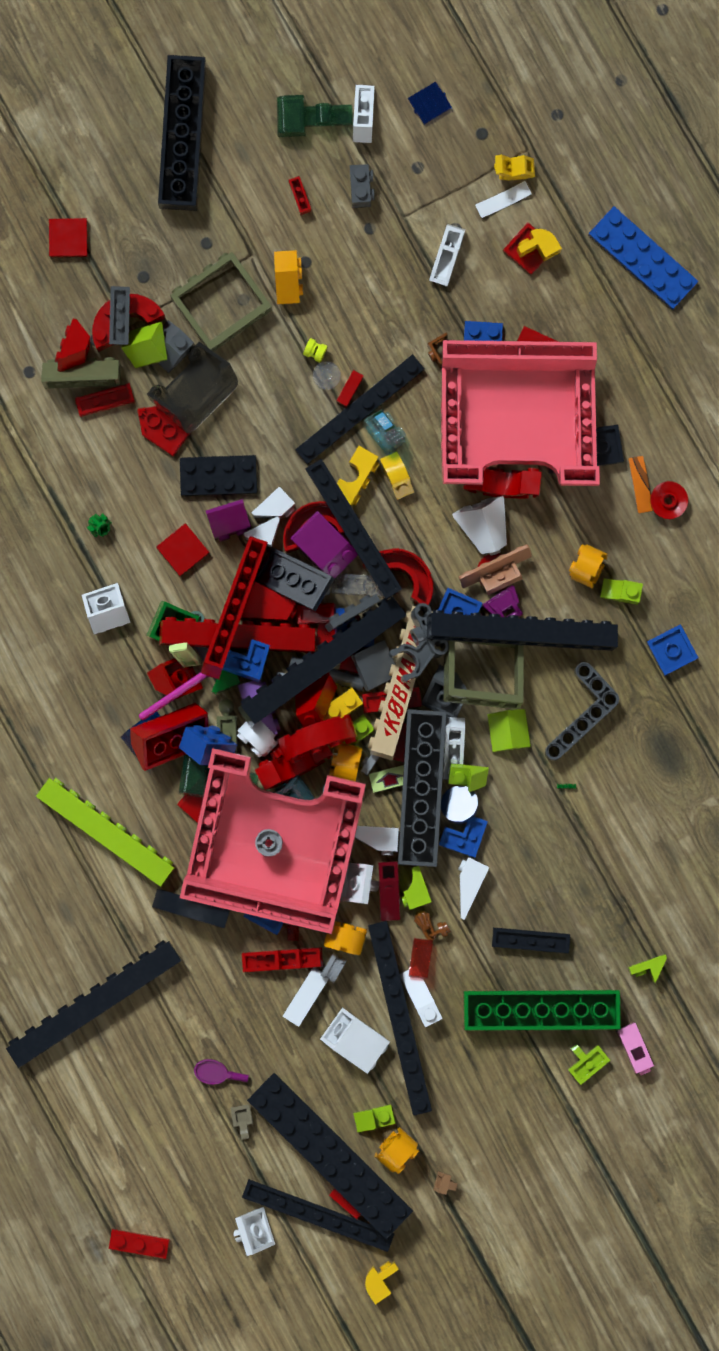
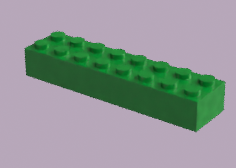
M620 990L463 991L464 1030L620 1029Z

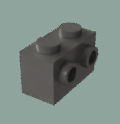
M369 164L350 165L352 208L371 207V200H374V189H370V182L373 181V170H369Z

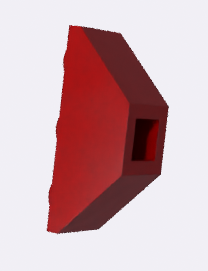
M75 318L72 319L71 325H67L65 331L66 338H62L60 344L61 351H57L55 363H58L57 371L60 372L85 363L89 352L90 335Z

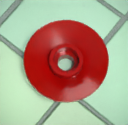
M672 481L658 484L650 496L652 510L664 519H675L681 516L688 506L686 490L680 484ZM670 498L672 500V504H666L665 499Z

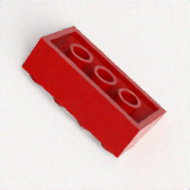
M193 703L130 728L131 745L142 769L146 771L186 755L179 748L185 727H194L195 725L209 727L208 713L199 705Z

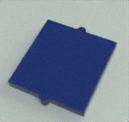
M436 81L408 98L414 108V113L419 116L424 125L452 108L445 97L446 93L442 92Z

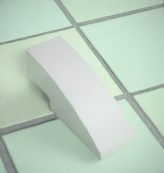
M447 224L429 281L448 286L465 229Z
M313 967L283 1015L284 1018L298 1027L329 980L328 977L320 976L322 971Z

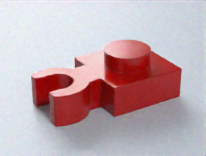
M279 743L269 753L273 760L278 759L282 755Z

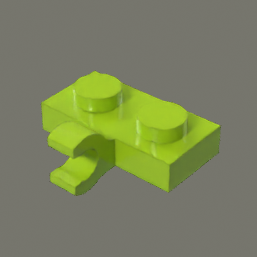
M576 1044L571 1050L579 1058V1061L571 1066L568 1071L582 1085L606 1065L610 1059L598 1045L585 1054Z

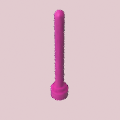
M200 672L141 712L139 718L145 720L205 678H210V676Z

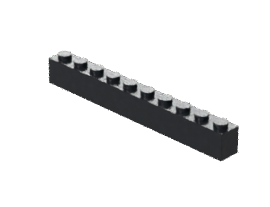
M392 597L389 600L382 599L377 603L378 608L374 611L370 608L362 614L363 619L357 621V619L353 620L347 625L349 629L344 632L339 630L332 635V641L327 643L325 640L318 645L317 652L312 654L310 651L302 657L303 662L298 665L296 662L286 668L288 671L282 676L279 673L272 678L271 681L273 683L267 687L264 684L256 690L257 695L252 698L249 695L240 701L242 705L238 710L251 727L404 618L406 613L395 598Z
M434 610L433 613L427 616V639L613 651L618 647V625L612 624L611 621H601L600 623H593V620L575 622V619L556 621V618L553 617L540 620L536 616H528L524 619L519 618L518 615H509L508 617H501L500 614L482 616V613L463 615V612L460 611L446 614L442 610Z
M387 921L368 925L412 1114L414 1116L431 1112V1104Z
M161 941L154 946L156 950L149 953L146 951L138 957L140 960L135 964L132 961L122 967L124 971L118 975L114 972L106 978L107 982L103 985L98 983L89 989L91 993L88 995H79L73 999L74 1004L69 1007L67 1004L57 1010L59 1014L53 1018L49 1015L41 1020V1026L37 1028L32 1026L24 1032L26 1035L21 1039L17 1036L9 1041L8 1044L10 1046L6 1050L17 1067H22L181 962L182 959L171 942Z

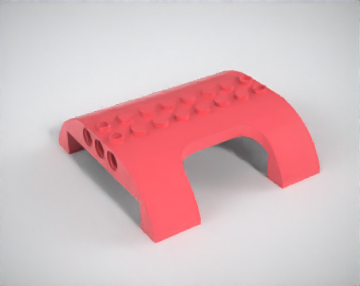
M443 340L441 380V460L443 484L482 485L483 471L487 467L497 464L542 465L552 469L557 475L560 486H599L600 474L599 466H597L595 399L597 342Z
M212 748L208 766L210 770L188 871L183 881L180 898L332 934L366 784L327 775L323 794L313 800H302L258 788L250 777L251 757ZM271 829L278 832L282 837V849L275 856H264L256 849L255 840L261 831ZM271 839L266 840V846L270 847L273 841Z

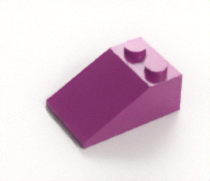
M243 499L206 510L214 539H219V542L230 539V536L237 534V536L244 535L245 532L251 529Z
M318 511L290 538L318 570L332 576L334 579L358 556L350 543Z

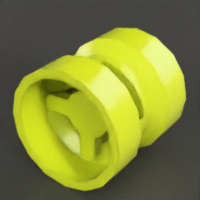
M310 338L303 355L312 357L316 362L321 363L328 346L318 344L316 340Z

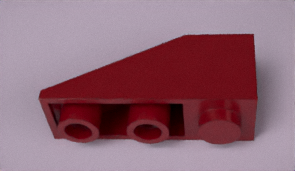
M378 862L381 921L400 920L398 862Z

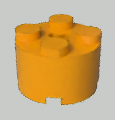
M582 544L577 553L579 555L577 562L573 561L570 566L569 576H571L572 580L593 588V583L596 584L605 565L602 562L604 559L607 560L608 554L588 544Z
M341 743V745L335 747L334 753L338 754L333 755L331 766L335 768L330 769L329 775L356 782L362 747Z
M335 921L332 934L326 933L324 946L360 956L367 929L356 926L355 930V926L342 922L341 925V922Z
M400 1127L397 1128V1134L393 1131L379 1147L381 1152L379 1154L376 1152L374 1155L392 1173L396 1172L397 1174L405 1168L406 1165L404 1163L409 1158L413 1159L419 1152L417 1149L418 1143Z

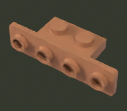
M528 544L517 547L514 551L500 555L497 559L483 563L471 571L464 572L459 576L462 588L464 589L481 581L486 593L490 595L522 580V575L516 564L532 557Z

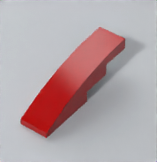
M322 947L242 953L243 972L323 967Z

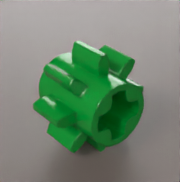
M104 513L100 516L95 514L88 520L89 526L87 529L94 537L98 535L104 537L109 533L112 522Z

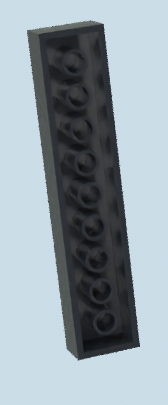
M273 1073L247 1100L385 1239L414 1211L276 1073Z

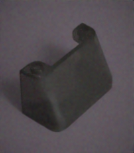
M198 342L189 350L188 359L190 364L166 388L158 384L153 386L147 393L148 398L186 433H192L238 385V379L231 364L201 342Z

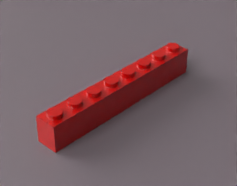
M252 536L248 539L201 669L202 674L216 679L220 678L268 544L266 541Z
M165 617V620L160 622L159 645L187 642L191 647H209L218 623H215L214 619H204V622H196L195 618H185V621H177L176 617ZM242 621V624L238 625L230 649L248 650L249 643L253 639L270 645L269 651L314 652L315 628H310V625L307 624L291 627V624L288 623L272 626L270 622H261V625H253L251 621Z

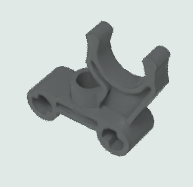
M426 603L418 604L411 612V619L416 628L411 629L410 634L417 647L403 644L396 649L390 650L388 653L391 658L399 653H407L414 659V670L412 673L401 677V682L403 683L417 678L432 658H440L448 650L447 641L427 639V616L432 611ZM420 610L424 612L422 617L418 614ZM435 645H436L437 647L440 646V647H441V651H440L439 649L436 650L434 646H435Z

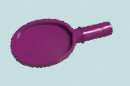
M214 1059L201 1060L194 1067L196 1078L206 1084H220L226 1078L248 1083L249 1075L228 1071L223 1063Z

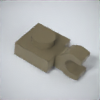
M250 1104L230 1108L233 1127H240L242 1140L249 1139L247 1125L253 1124Z

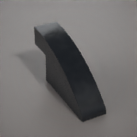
M157 889L152 905L153 908L222 928L226 927L230 913L228 909L181 899L180 895Z

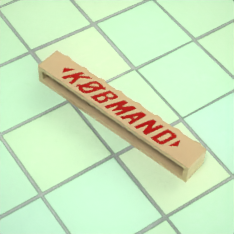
M412 606L411 611L407 610L404 622H408L406 629L402 628L399 637L402 640L401 645L410 644L417 647L410 634V630L416 628L411 619V612L415 606ZM420 610L418 612L419 616L422 617L424 612ZM399 653L394 656L397 658L396 665L392 664L389 672L392 679L390 683L386 682L384 693L387 694L386 700H381L378 710L382 712L380 719L376 718L373 727L377 731L375 737L370 738L368 748H371L370 754L393 760L416 679H410L406 683L401 682V677L412 673L415 667L414 659L407 653Z

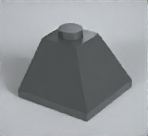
M168 320L163 325L167 360L157 363L169 374L195 348V344L180 328Z
M439 665L421 705L433 711L446 712V717L457 718L463 704L444 702V666ZM455 672L454 688L467 690L459 675Z

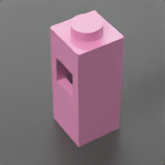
M633 1022L617 1029L616 1031L634 1073L643 1075L650 1072V1068L654 1065L636 1023Z

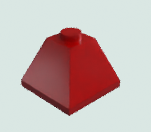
M174 658L159 664L147 672V675L155 690L168 695L196 676V673L192 666L183 667ZM201 682L190 688L188 691H186L176 699L202 689L203 686Z

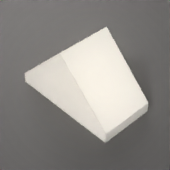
M277 516L245 532L246 540L252 536L268 542L267 546L272 547L280 524L279 517Z

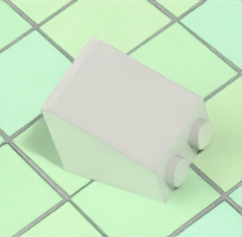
M343 1007L320 1038L331 1049L367 1074L376 1066L378 1058L381 1054L385 1053L390 1041Z

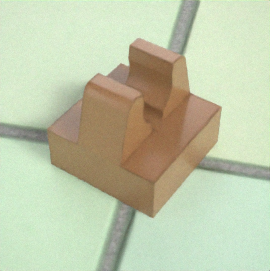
M438 1171L433 1190L446 1195L448 1189L456 1191L458 1183L451 1181V1175Z

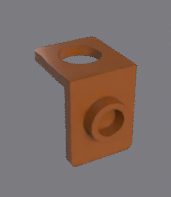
M447 332L430 341L427 345L430 350L428 352L432 362L436 361L440 368H442V361L433 346L448 338Z

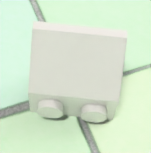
M118 583L82 595L87 617L94 634L130 623Z

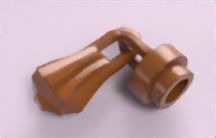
M422 910L416 912L414 922L421 928L429 941L434 940L439 933L446 937L451 932L447 922L438 923L439 930L434 931L430 914ZM429 929L431 931L430 935H428L427 930Z

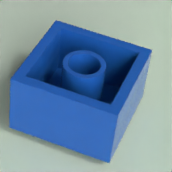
M195 725L194 727H185L179 748L199 765H209L212 748L235 753L237 744L231 740L230 736L223 734L220 728L216 726L202 727Z

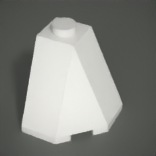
M503 496L482 500L480 503L472 506L468 505L452 514L453 518L481 554H498L501 552L500 549L507 545Z

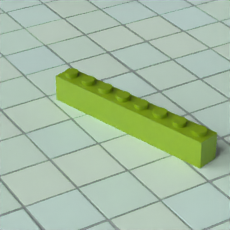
M56 777L54 780L49 778L36 795L38 799L160 887L164 885L175 869L172 866L174 862L165 856L163 859L157 856L158 851L150 845L146 848L141 844L142 839L135 834L132 836L128 835L125 832L127 828L120 823L115 825L110 822L111 817L103 811L99 814L94 810L96 806L88 800L84 803L78 799L80 795L72 789L67 791L63 788L65 784Z

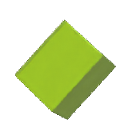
M162 322L129 332L128 345H122L121 349L135 368L167 360Z
M525 709L505 710L487 714L492 752L531 747Z

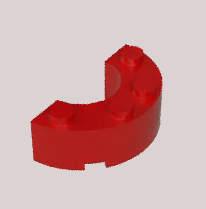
M130 294L129 317L139 318L147 325L159 323L166 319L164 312L154 301L143 295ZM110 300L99 309L93 322L92 335L98 352L114 345L109 344Z
M497 468L493 470L485 469L483 471L482 485L464 484L463 489L471 493H476L477 490L483 492V495L491 497L503 496L504 498L528 499L529 495H533V498H537L540 495L542 472H539V469L528 468V471L512 470L511 473Z
M325 501L308 503L292 514L283 534L285 554L299 550V547L290 538L317 511L341 535H345Z
M392 548L379 551L391 571H401L411 579L413 593L410 600L416 604L426 603L429 605L433 594V580L425 562L416 554L404 549Z
M347 714L344 715V718L337 716L301 728L291 736L288 734L280 738L278 742L285 762L291 761V763L303 760L302 756L310 752L316 754L323 751V747L330 746V748L341 745L343 742L346 745L357 741L358 735L351 715Z
M329 746L323 747V751L316 754L310 752L302 756L303 760L291 763V761L285 762L283 754L279 759L270 762L267 759L259 763V768L255 769V772L264 790L275 788L278 786L277 784L282 782L285 784L323 764L325 758L330 759L333 756Z

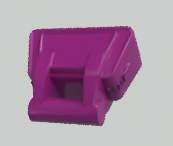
M513 585L482 604V607L489 614H500L501 617H504L503 613L512 608L514 612L510 615H518L519 617L523 615L517 606L519 598Z

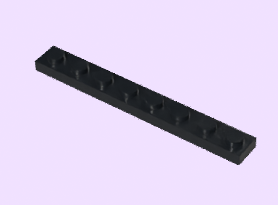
M412 354L297 447L295 451L308 465L422 373L425 368Z
M320 459L305 468L385 600L402 590L401 586L323 460Z
M248 1179L242 1198L386 1252L389 1251L395 1234L392 1233L385 1239L369 1223Z

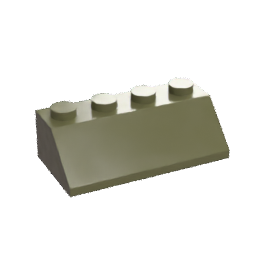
M114 357L104 358V361H97L96 358H86L85 363L62 372L57 371L58 363H55V359L42 363L41 382L45 389L121 385L120 362Z

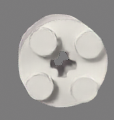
M246 721L237 730L239 732L237 737L244 744L249 742L253 746L250 750L259 758L261 756L265 757L279 743L278 738L276 740L273 739L276 735L262 721H259L252 727Z

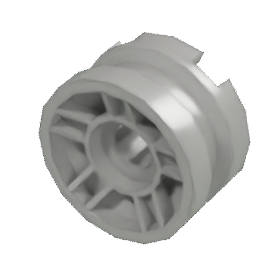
M266 829L257 835L255 845L259 853L271 857L281 851L283 841L278 832ZM268 839L273 841L270 847L265 844Z
M333 953L320 976L328 977L334 983L347 960L341 959L336 953Z

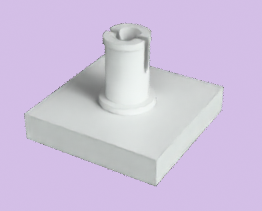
M349 863L340 901L368 904L369 892H376L379 889V882L371 880L373 865Z
M264 1207L235 1218L238 1230L234 1231V1236L240 1235L235 1240L236 1242H243L247 1256L275 1245Z

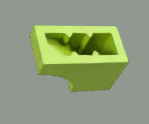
M604 578L600 598L638 605L643 584L627 580Z
M419 866L411 868V885L408 890L403 892L404 896H401L404 907H408L409 910L431 903Z

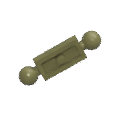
M224 699L219 703V710L223 713V716H217V727L220 728L223 734L230 736L231 740L237 744V717L230 716L234 709V704L231 700Z

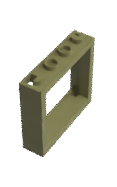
M233 252L221 255L218 258V262L214 265H207L200 275H193L187 280V284L183 287L181 285L176 287L172 291L173 294L170 295L171 300L210 353L216 351L272 311V305ZM232 262L262 304L210 341L179 298Z
M447 641L448 650L444 654V702L519 709L523 704L524 645L463 642L514 648V695L455 689V642L461 641Z

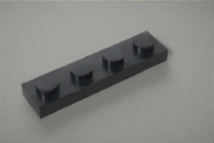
M493 927L492 947L569 953L570 934Z

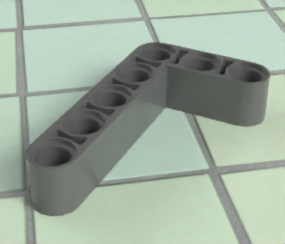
M580 663L575 668L574 673L575 677L593 695L596 701L545 748L544 753L548 760H558L619 703L618 694L589 663ZM586 667L589 671L588 676H581L579 668ZM599 681L602 684L601 690L595 691L592 688V682ZM612 695L615 698V703L608 705L605 702V696ZM592 708H598L601 711L599 718H594L591 715ZM578 721H584L587 724L585 731H580L577 728ZM564 734H570L573 737L571 744L564 743ZM550 747H556L559 750L557 757L549 755Z

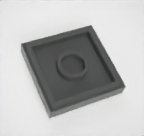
M385 640L351 655L366 691L392 679L389 672L391 665H395L393 658L388 655L389 649Z

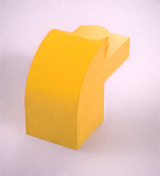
M502 154L495 156L494 168L500 180H523L535 177L534 158L526 155L513 158Z
M545 229L530 231L529 236L531 240L529 238L524 239L517 247V253L520 257L537 249L543 261L561 253L562 250L556 237Z
M398 452L381 458L380 462L396 499L398 500L414 493L410 477Z
M387 1261L381 1265L379 1272L375 1266H372L366 1275V1290L375 1305L391 1294V1290L384 1279L399 1270L395 1261L392 1263Z

